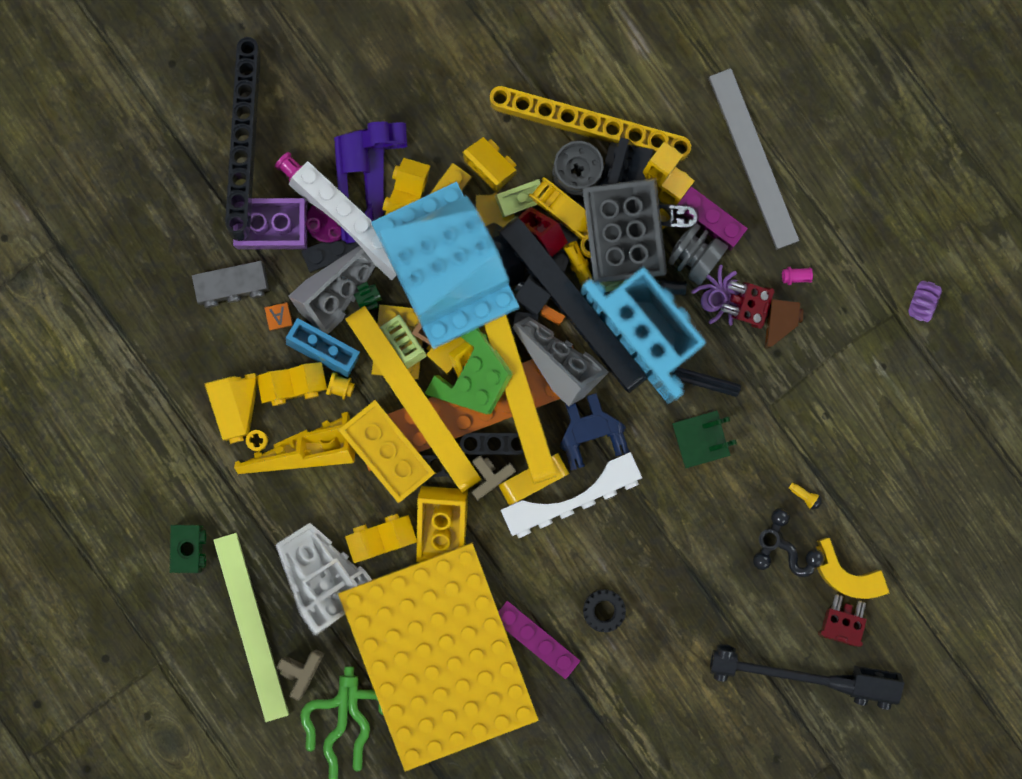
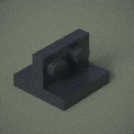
M620 138L619 143L610 142L599 186L646 179L643 170L656 151L635 146L629 139Z

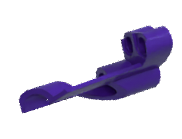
M371 122L367 123L366 129L334 137L338 190L349 199L348 173L363 172L367 207L364 214L371 221L383 215L384 149L407 147L406 123ZM341 227L342 240L346 243L356 242Z

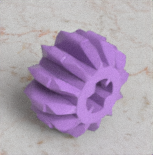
M921 281L912 298L909 316L919 321L929 322L938 305L942 293L941 287L930 281Z

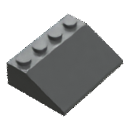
M656 178L583 188L594 283L596 281L608 282L630 279L643 267L651 277L665 275L667 267Z

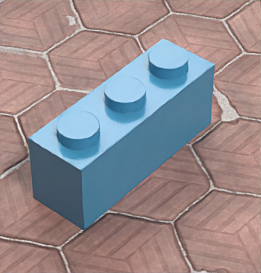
M299 318L296 319L286 337V345L317 362H322V365L346 378L349 377L359 359V351Z

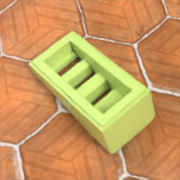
M397 315L380 327L407 369L427 356L400 315ZM399 325L402 326L401 329L390 335V331H392ZM405 333L407 334V336H405L404 338L400 339L399 341H397V342L394 341V340H396L397 338H399L400 336H402L403 334H405ZM412 341L411 345H409L403 350H400L401 347Z

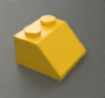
M483 137L463 152L464 162L498 193L516 175V169L514 168L516 164L509 156L504 158L498 152L500 148L491 139L487 141Z

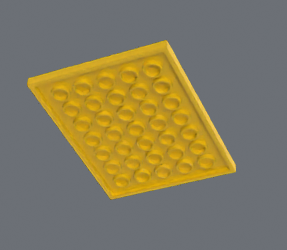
M473 543L338 593L405 771L539 721Z

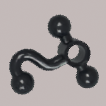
M777 508L771 514L773 522L771 528L764 530L759 536L762 550L754 555L753 564L759 570H766L772 562L770 557L771 551L779 547L788 552V563L792 573L798 577H808L813 574L817 567L822 566L825 560L824 554L818 549H811L806 554L807 566L805 568L799 567L797 549L792 543L784 540L783 534L780 531L781 527L788 524L790 519L789 513L783 508ZM768 533H773L777 537V542L773 546L766 542V535Z

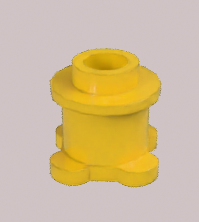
M333 372L326 395L334 394L341 396L342 400H345L347 396L351 397L355 384L351 383L352 378L346 379Z

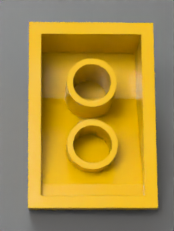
M421 486L417 510L416 562L427 560L465 545L468 490L462 493L458 488Z

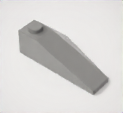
M358 246L305 280L288 297L299 313L315 328L329 334L345 317L344 311L349 303L355 301L354 293L358 290L357 286L368 280L376 265L366 252Z
M527 317L514 324L515 332L552 391L568 406L583 399L607 375L608 371L593 356L586 352L581 354L572 348L573 344L567 340L565 343L554 337L553 331L534 319Z

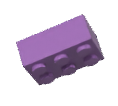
M304 198L252 199L249 236L242 241L233 239V246L236 249H307L306 200ZM238 201L234 207H242L245 202ZM243 224L234 225L233 230L241 229Z

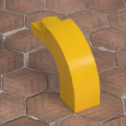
M830 538L817 540L819 546L816 549L822 551L825 557V563L817 567V570L831 588L846 596L861 599L876 598L889 593L882 570H875L858 576L851 575L844 571L838 563Z

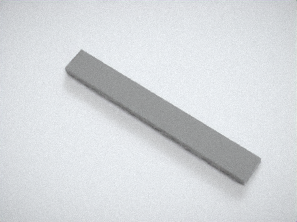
M730 68L709 76L711 86L776 250L798 242L799 238L732 69Z

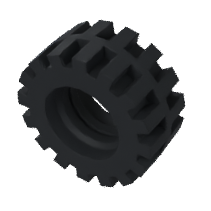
M597 590L591 593L584 603V619L596 631L605 633L614 631L625 619V604L622 598L611 590ZM601 601H608L614 607V615L607 621L597 619L594 613L596 604Z

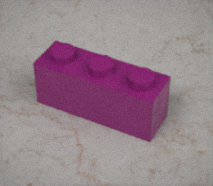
M693 187L689 188L678 203V205H691L695 207L699 212L697 224L701 226L700 229L704 232L707 230L709 232L708 235L714 239L717 237L729 246L727 249L730 251L748 229ZM686 210V213L681 214L688 220L694 218V216L689 213V210Z

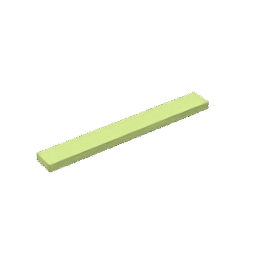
M234 533L214 539L213 541L265 722L288 716L289 711L238 534Z

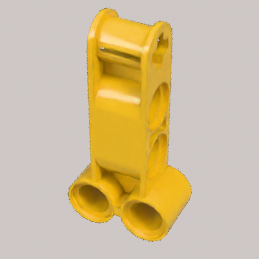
M542 177L541 184L532 194L529 193L528 196L582 240L580 246L581 253L591 258V253L584 247V244L589 241L585 209L548 179Z

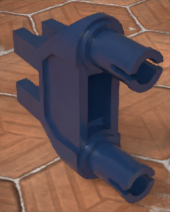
M596 393L587 396L592 415L580 418L575 403L571 406L565 403L570 424L560 443V449L566 453L570 471L577 469L574 459L577 461L578 468L585 467L578 446H581L580 443L607 435L611 439L615 457L622 455L619 445H621L623 454L630 452L623 433L626 429L625 425L602 411Z

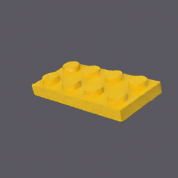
M376 400L339 429V432L398 503L435 474L433 469Z

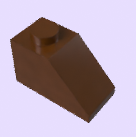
M771 300L768 310L764 348H771L794 330L798 323H802L803 309H800V302Z

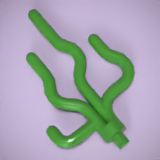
M345 666L344 675L339 676V691L336 697L328 700H311L302 708L300 715L301 724L306 731V749L312 752L315 749L316 733L315 727L310 720V713L314 709H331L338 706L337 726L329 733L323 745L324 756L329 763V779H338V759L333 751V744L346 730L348 709L352 718L360 725L361 729L354 743L353 769L357 772L362 769L363 746L369 738L370 726L366 717L359 711L357 701L358 699H375L378 701L374 690H358V676L354 675L353 666ZM379 704V713L383 715L382 709Z

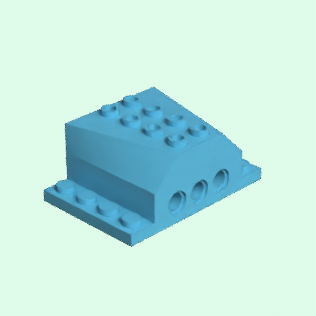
M457 182L371 222L432 349L440 347L519 309V305L509 287V280L498 252L477 210L468 197L463 195Z
M644 267L607 297L604 296L606 291L598 281L593 283L591 279L583 284L580 294L644 371L648 381L666 403L669 404L683 394L681 390L683 385L676 376L670 377L669 373L706 343L688 322V319H690L689 315L682 307L678 309L674 305L672 294L666 288L662 290Z

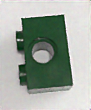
M171 525L170 573H201L202 568L206 567V554H202V544H206L207 533L206 530H203V525ZM187 542L192 543L194 546V552L190 556L186 555L183 551V547Z

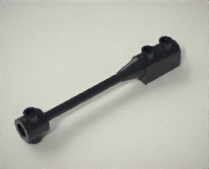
M719 644L717 650H713L710 661V673L714 674L713 678L717 681H727L728 676L734 677L737 670L825 685L850 695L858 705H868V701L871 700L878 702V707L887 710L891 709L892 704L899 705L904 687L901 673L855 665L852 675L823 676L737 661L736 649L726 644Z

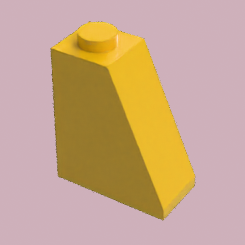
M255 373L247 374L242 379L235 376L205 384L222 439L224 441L229 440L230 444L244 441L243 436H247L250 432L258 387L256 377L258 375Z

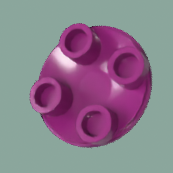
M312 205L307 212L306 225L309 233L315 239L322 242H335L342 239L341 226L323 211Z

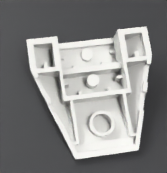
M309 523L277 543L276 547L301 615L316 635L345 615L338 593L372 579L361 566L357 568L348 560L349 556L347 554L337 551L331 545L332 541Z

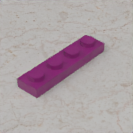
M506 601L498 611L504 629L564 679L579 664L580 660L509 601Z

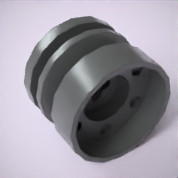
M572 141L562 146L556 154L552 176L555 186L570 198H584L583 188L599 185L603 171V158L597 148L584 141ZM574 169L581 172L580 177H577L576 173L573 174Z
M696 223L683 234L674 246L667 263L672 266L678 258L682 260L677 271L680 272L687 265L690 266L691 269L687 278L700 286L729 246L717 237L709 244L705 243L709 232L705 230L702 236L698 238L695 234L701 226Z

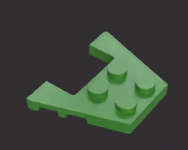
M477 328L461 336V338L474 347V350L455 385H451L440 375H435L425 394L484 414H491L513 373L498 351L491 347L487 341L488 337L486 334H482L480 329Z

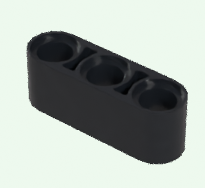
M468 433L460 440L462 451L468 455H521L524 453L523 449L515 451L511 447V441L514 438H519L518 433ZM471 437L477 440L478 444L475 450L468 451L465 449L464 442L467 438ZM494 437L501 441V447L496 451L490 450L487 446L489 439Z

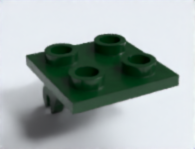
M718 411L672 423L685 469L731 456L728 446L735 445L737 442L736 439L726 442L721 425L729 422V417L720 419Z

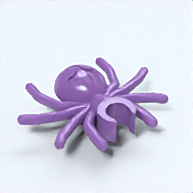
M719 265L718 283L708 274L706 278L714 285H701L691 291L692 294H695L699 290L711 288L701 297V305L704 310L715 312L720 308L726 309V307L722 306L724 303L736 305V303L730 301L731 294L737 295L740 292L728 288V285H731L729 284L730 281H738L731 279L737 274L736 271L726 276L722 283L723 266ZM720 310L716 317L709 320V324L717 321L724 312ZM728 313L729 325L731 326L733 325V318H731L732 314Z

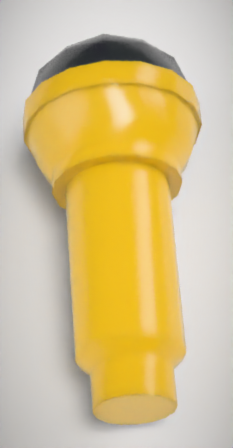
M793 482L789 486V489L805 501L808 508L815 510L821 506L822 499L818 494L809 493Z

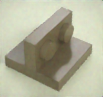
M479 456L473 463L487 481L475 489L472 494L477 500L481 499L516 471L509 464L494 475L493 471L496 468L488 458L483 460Z
M316 649L311 653L306 665L289 656L281 659L277 667L282 670L281 675L291 680L298 678L290 697L299 701L304 696L325 653Z

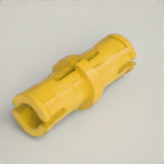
M573 241L565 245L563 248L570 260V268L577 275L581 288L590 279L594 283L593 276L588 268L589 262L587 259H584L578 242Z

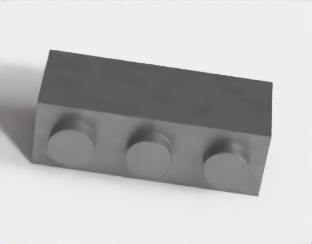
M262 261L192 275L197 303L204 305L205 308L218 306V302L227 300L228 303L241 301V297L248 295L251 298L262 297L264 292L270 291L265 266Z

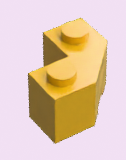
M665 142L650 159L643 170V174L646 179L656 178L658 198L662 203L678 204L695 180L676 167L683 155L676 148Z
M403 158L400 166H395L392 179L396 180L394 190L390 198H385L382 210L386 211L385 215L421 199L426 187L430 165Z
M322 362L303 364L290 369L270 371L256 376L262 403L272 402V406L286 404L287 399L304 396L305 399L319 397L318 392L327 390Z
M395 514L386 517V523L367 528L366 524L354 528L353 534L345 536L353 562L357 563L416 543L417 539L409 515L399 518V515Z

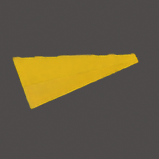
M342 413V418L331 423L326 420L322 422V427L311 432L304 430L274 444V449L263 454L258 451L254 453V458L243 463L236 461L234 468L238 474L354 463L355 450L339 432V429L351 420L349 413Z

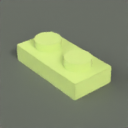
M538 179L496 194L495 198L502 217L538 205L528 195L529 193L532 194L541 184L540 180Z

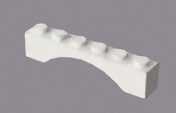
M307 161L292 176L289 185L306 201L316 206L340 225L360 245L372 262L387 277L393 280L397 275L371 224L372 221Z
M631 452L609 461L596 482L585 492L573 499L554 504H535L522 500L502 509L501 512L511 535L517 534L518 538L530 534V528L539 525L541 529L552 524L551 519L558 515L563 519L574 514L573 509L582 506L585 509L596 504L594 500L603 496L604 500L617 495L616 490L623 486L628 490L639 485L637 480L641 479L642 476Z

